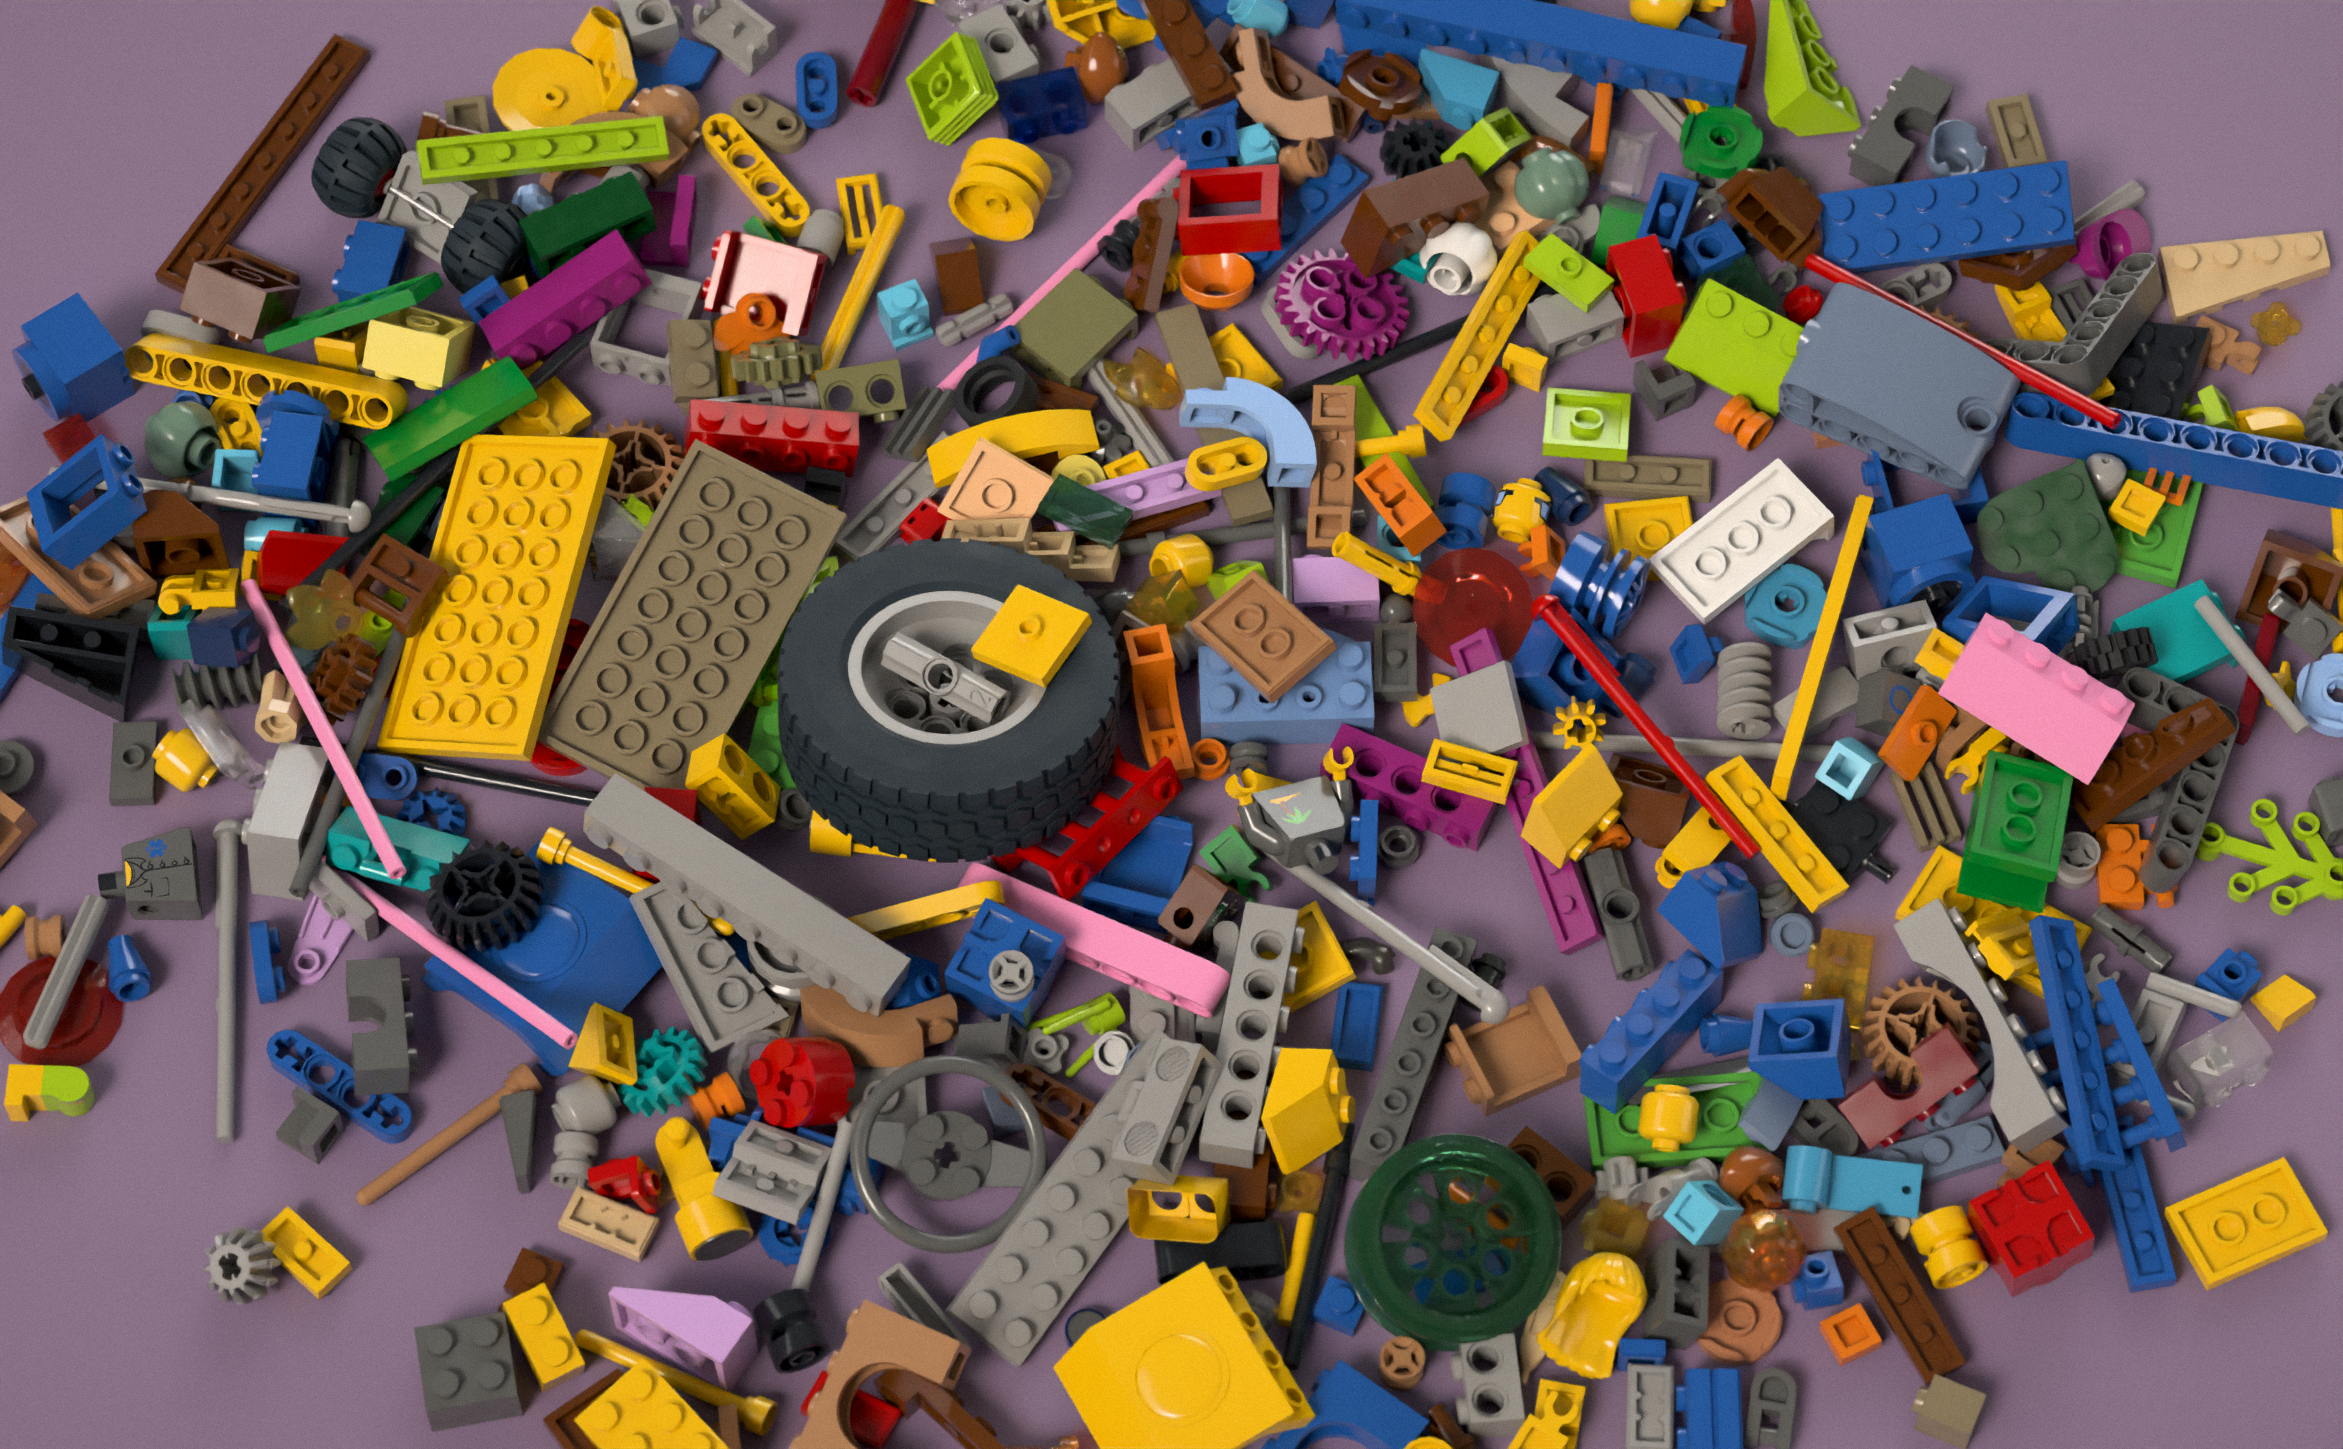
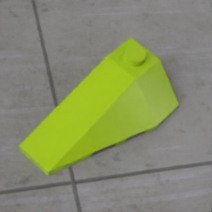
M1770 0L1764 93L1768 104V117L1778 128L1782 129L1785 127L1798 137L1856 131L1861 127L1854 98L1848 87H1839L1833 75L1838 66L1834 58L1828 56L1826 51L1817 42L1822 38V34L1806 1Z

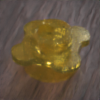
M2280 302L2271 303L2268 310L2262 313H2254L2250 319V324L2256 329L2258 338L2270 346H2278L2285 343L2289 335H2297L2301 328L2300 322L2292 319L2286 312V306ZM2272 322H2277L2279 326L2273 325Z
M1293 1171L1289 1174L1281 1173L1278 1178L1281 1194L1276 1199L1277 1209L1282 1213L1302 1211L1315 1215L1319 1206L1317 1192L1322 1187V1179L1317 1174H1309L1305 1171ZM1301 1190L1303 1195L1298 1197L1295 1195V1192Z

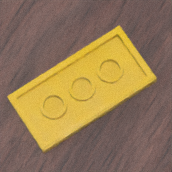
M1938 845L1896 911L1895 918L1901 921L1936 898H1939L1950 909L1956 906L1963 914L1969 926L1976 920L2015 907L1956 893L1962 857ZM2047 903L2044 904L2042 914L2022 909L2023 912L2019 915L2025 923L2030 922L2039 915L2073 921L2080 952L2093 928ZM1966 935L1970 944L1974 941L1978 945L1981 943L1975 935L1970 937ZM2039 969L2008 979L2045 1000L2042 996L2044 992Z

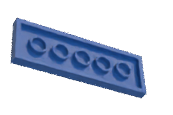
M2067 160L1819 194V201L1823 206L1821 224L1824 259L1853 274L2076 244Z

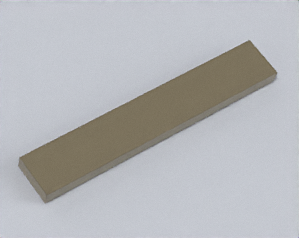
M1195 303L1155 313V322L1183 397L1186 389L1210 388L1222 391L1225 381ZM1195 427L1202 447L1238 437H1246L1244 434L1231 429ZM1238 462L1243 466H1248L1245 462ZM1261 475L1255 480L1222 489L1221 498L1232 527L1273 517V507Z

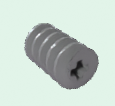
M1755 642L1732 644L1718 654L1717 665L1719 669L1717 680L1719 684L1717 696L1719 699L1716 709L1719 714L1717 715L1716 725L1723 734L1734 739L1757 740L1768 735L1771 730L1770 724L1767 723L1771 718V710L1766 706L1771 703V695L1767 691L1770 690L1772 681L1767 676L1772 671V666L1768 662L1772 652L1764 644Z

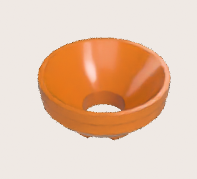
M1237 253L1189 256L1180 265V289L1186 298L1201 309L1224 312L1238 305L1250 295L1254 283V268L1245 257ZM1212 291H1219L1226 295L1214 296L1206 294Z

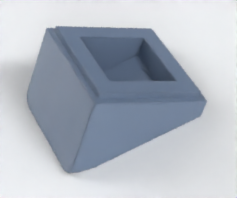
M989 1086L981 1089L982 1102L995 1139L1025 1130L1016 1109L1002 1100L996 1088Z

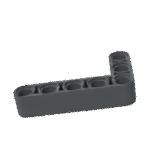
M2136 253L2125 257L2061 343L2010 338H1993L1984 341V343L2079 393L2089 396L2097 389L2163 298L2156 257L2150 253ZM2020 381L2021 386L2016 393V396L2024 392L2047 395Z
M2134 667L2128 670L2115 688L2126 698L2136 703L2127 723L2149 732L2158 729V722L2208 698L2142 667ZM2215 700L2213 701L2231 721L2236 731L2172 776L2139 869L2141 882L2152 892L2167 893L2171 891L2192 864L2239 730V720L2235 712L2228 706Z

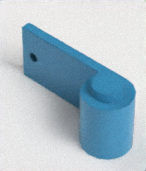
M1788 1146L1781 1201L1790 1204L1789 1211L1805 1215H1815L1817 1208L1861 1213L1874 1206L1877 1213L1882 1216L1918 1219L1923 1165L1833 1155L1830 1150L1813 1146Z

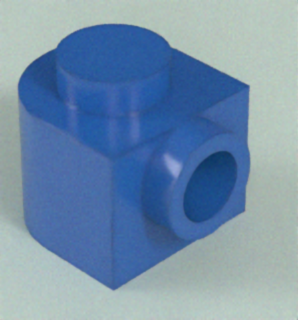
M1832 1251L1796 1257V1276L1789 1279L1794 1303H1802L1805 1311L1841 1305L1843 1303L1844 1285Z

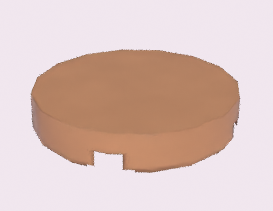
M1740 1276L1727 1277L1726 1280L1711 1283L1708 1289L1707 1330L1696 1339V1342L1705 1354L1719 1363L1743 1366L1758 1362L1767 1357L1778 1343L1783 1319L1779 1306L1776 1303V1298L1769 1289L1756 1280Z

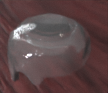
M762 1029L750 1031L742 1035L729 1049L727 1071L745 1098L758 1100L756 1085L750 1079V1066L754 1060L760 1058L768 1044L776 1039L784 1038L775 1030Z

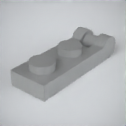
M1222 921L1213 929V955L1216 959V964L1232 976L1239 929L1231 921ZM1229 986L1212 1017L1206 1018L1197 1015L1195 1032L1202 1033V1045L1207 1050L1217 1051Z

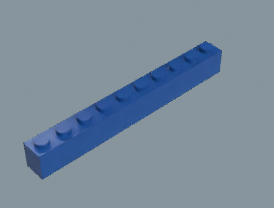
M1535 0L1336 1V23L1346 25L1352 29H1366L1384 33L1393 38L1403 37L1425 42L1431 46H1445L1463 50L1472 55L1482 54L1504 59L1514 64L1523 63L1542 67L1551 72H1565L1584 76L1593 81L1602 80L1621 84L1630 89H1644L1663 93L1671 98H1686L1704 102L1713 107H1734L1747 46Z

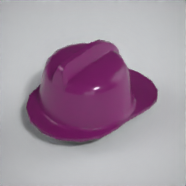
M2126 208L2112 212L2100 218L2097 222L2085 226L2076 238L2078 253L2069 259V263L2079 264L2084 274L2090 278L2107 281L2125 257L2136 253H2150L2151 236L2145 219L2137 211Z

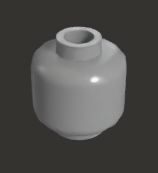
M586 1075L559 1089L556 1093V1103L551 1105V1109L562 1132L578 1131L595 1136L611 1128L616 1123L615 1108L620 1106L621 1102L610 1081L602 1084L594 1075Z

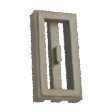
M1931 761L1925 762L1914 781H1906L1895 771L1890 772V784L1919 853L1935 849L1938 845L1946 846L1960 842L1962 834ZM1924 778L1946 830V835H1943L1920 779ZM1910 782L1923 816L1933 836L1932 839L1927 840L1904 785L1905 783Z

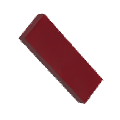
M2268 613L2263 615L2253 648L2254 655L2266 670L2269 667L2280 623L2278 616ZM2248 674L2246 675L2236 714L2239 720V730L2234 743L2241 745L2248 743L2262 694Z

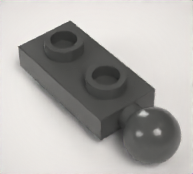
M1399 594L1388 595L1381 601L1379 617L1383 623H1374V702L1417 701V623H1408L1412 616V606L1406 597Z

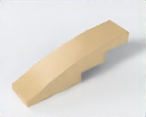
M1031 518L947 520L942 538H961V542H968L969 539L990 542L992 546L1001 544L1015 548L1020 554L1026 552L1042 559L1043 564L1046 566L1050 563L1064 572L1067 580L1072 578L1074 581L1114 582L1121 559L1118 544L1077 545L1074 531L1033 532Z

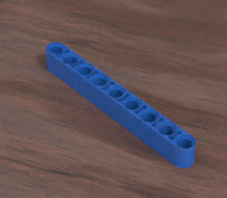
M2031 392L2018 394L2011 403L2004 431L2005 438L2013 446L2022 449L2085 461L2095 453H2107L2121 459L2127 469L2148 472L2150 467L2158 469V475L2165 476L2166 471L2175 473L2174 478L2182 479L2183 475L2192 476L2190 481L2343 510V451L2108 407L2122 415L2119 425L2115 429H2111L2048 395Z

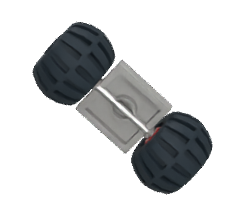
M368 117L351 118L336 127V130L332 131L327 137L326 142L321 146L319 154L314 161L311 174L312 185L319 199L336 214L348 218L364 219L380 211L376 223L406 228L409 245L441 264L447 279L462 294L491 275L501 285L507 280L524 274L529 269L530 261L526 239L519 225V220L526 218L527 215L517 205L501 199H482L474 203L478 192L461 181L422 185L417 153L412 150L408 152L400 135L388 124Z

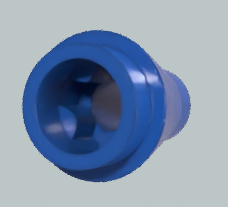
M129 935L115 936L107 944L109 950V990L120 1001H138L149 993L152 975L135 947L133 938Z
M1713 1013L1710 1018H1702L1699 1027V1040L1703 1053H1712L1714 1057H1720L1750 1049L1754 1020Z

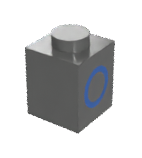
M1882 667L1878 669L1877 673L1861 677L1859 680L1855 727L1888 737L1919 689L1920 681L1904 676L1903 670L1893 667Z

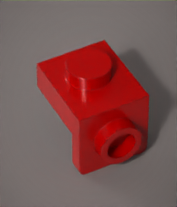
M637 1155L624 1159H611L603 1165L588 1169V1185L597 1194L614 1201L632 1197L647 1214L658 1212L657 1196L661 1194L659 1176L654 1169H650Z

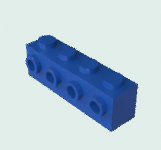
M1689 949L1676 961H1669L1662 969L1659 979L1650 989H1642L1636 996L1632 1008L1623 1017L1619 1015L1610 1023L1606 1035L1596 1045L1592 1043L1584 1050L1579 1060V1066L1581 1067L1579 1092L1616 1115L1628 1100L1696 1030L1702 1018H1707L1721 1003L1723 970H1718L1712 963Z

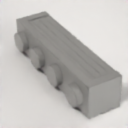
M900 1261L877 1277L879 1289L902 1316L953 1338L968 1347L970 1346V1343Z

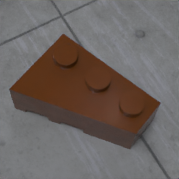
M1465 158L1363 190L1341 239V244L1365 279L1421 251L1428 238L1433 239L1440 236L1448 229L1450 224L1456 222L1475 224L1482 217V211L1490 194Z

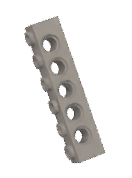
M1252 902L1245 903L1216 1058L1223 1066L1206 1106L1199 1142V1160L1252 1169L1255 1153L1264 1154L1267 1133L1265 1128L1260 1126L1261 1116L1270 1086H1268L1270 1072H1275L1281 1048H1283L1275 1046L1278 1032H1287L1290 1007L1283 1006L1285 992L1294 993L1298 967L1291 966L1293 953L1301 954L1305 928L1297 926L1298 910ZM1271 951L1276 953L1278 957L1266 960L1261 958L1259 954ZM1256 991H1265L1271 996L1260 1000L1252 997L1251 994ZM1255 1030L1261 1032L1264 1036L1260 1039L1252 1040L1246 1038L1243 1034L1247 1031ZM1248 1070L1256 1074V1077L1250 1080H1243L1235 1074ZM1233 1111H1243L1249 1116L1244 1120L1238 1121L1228 1117V1114Z

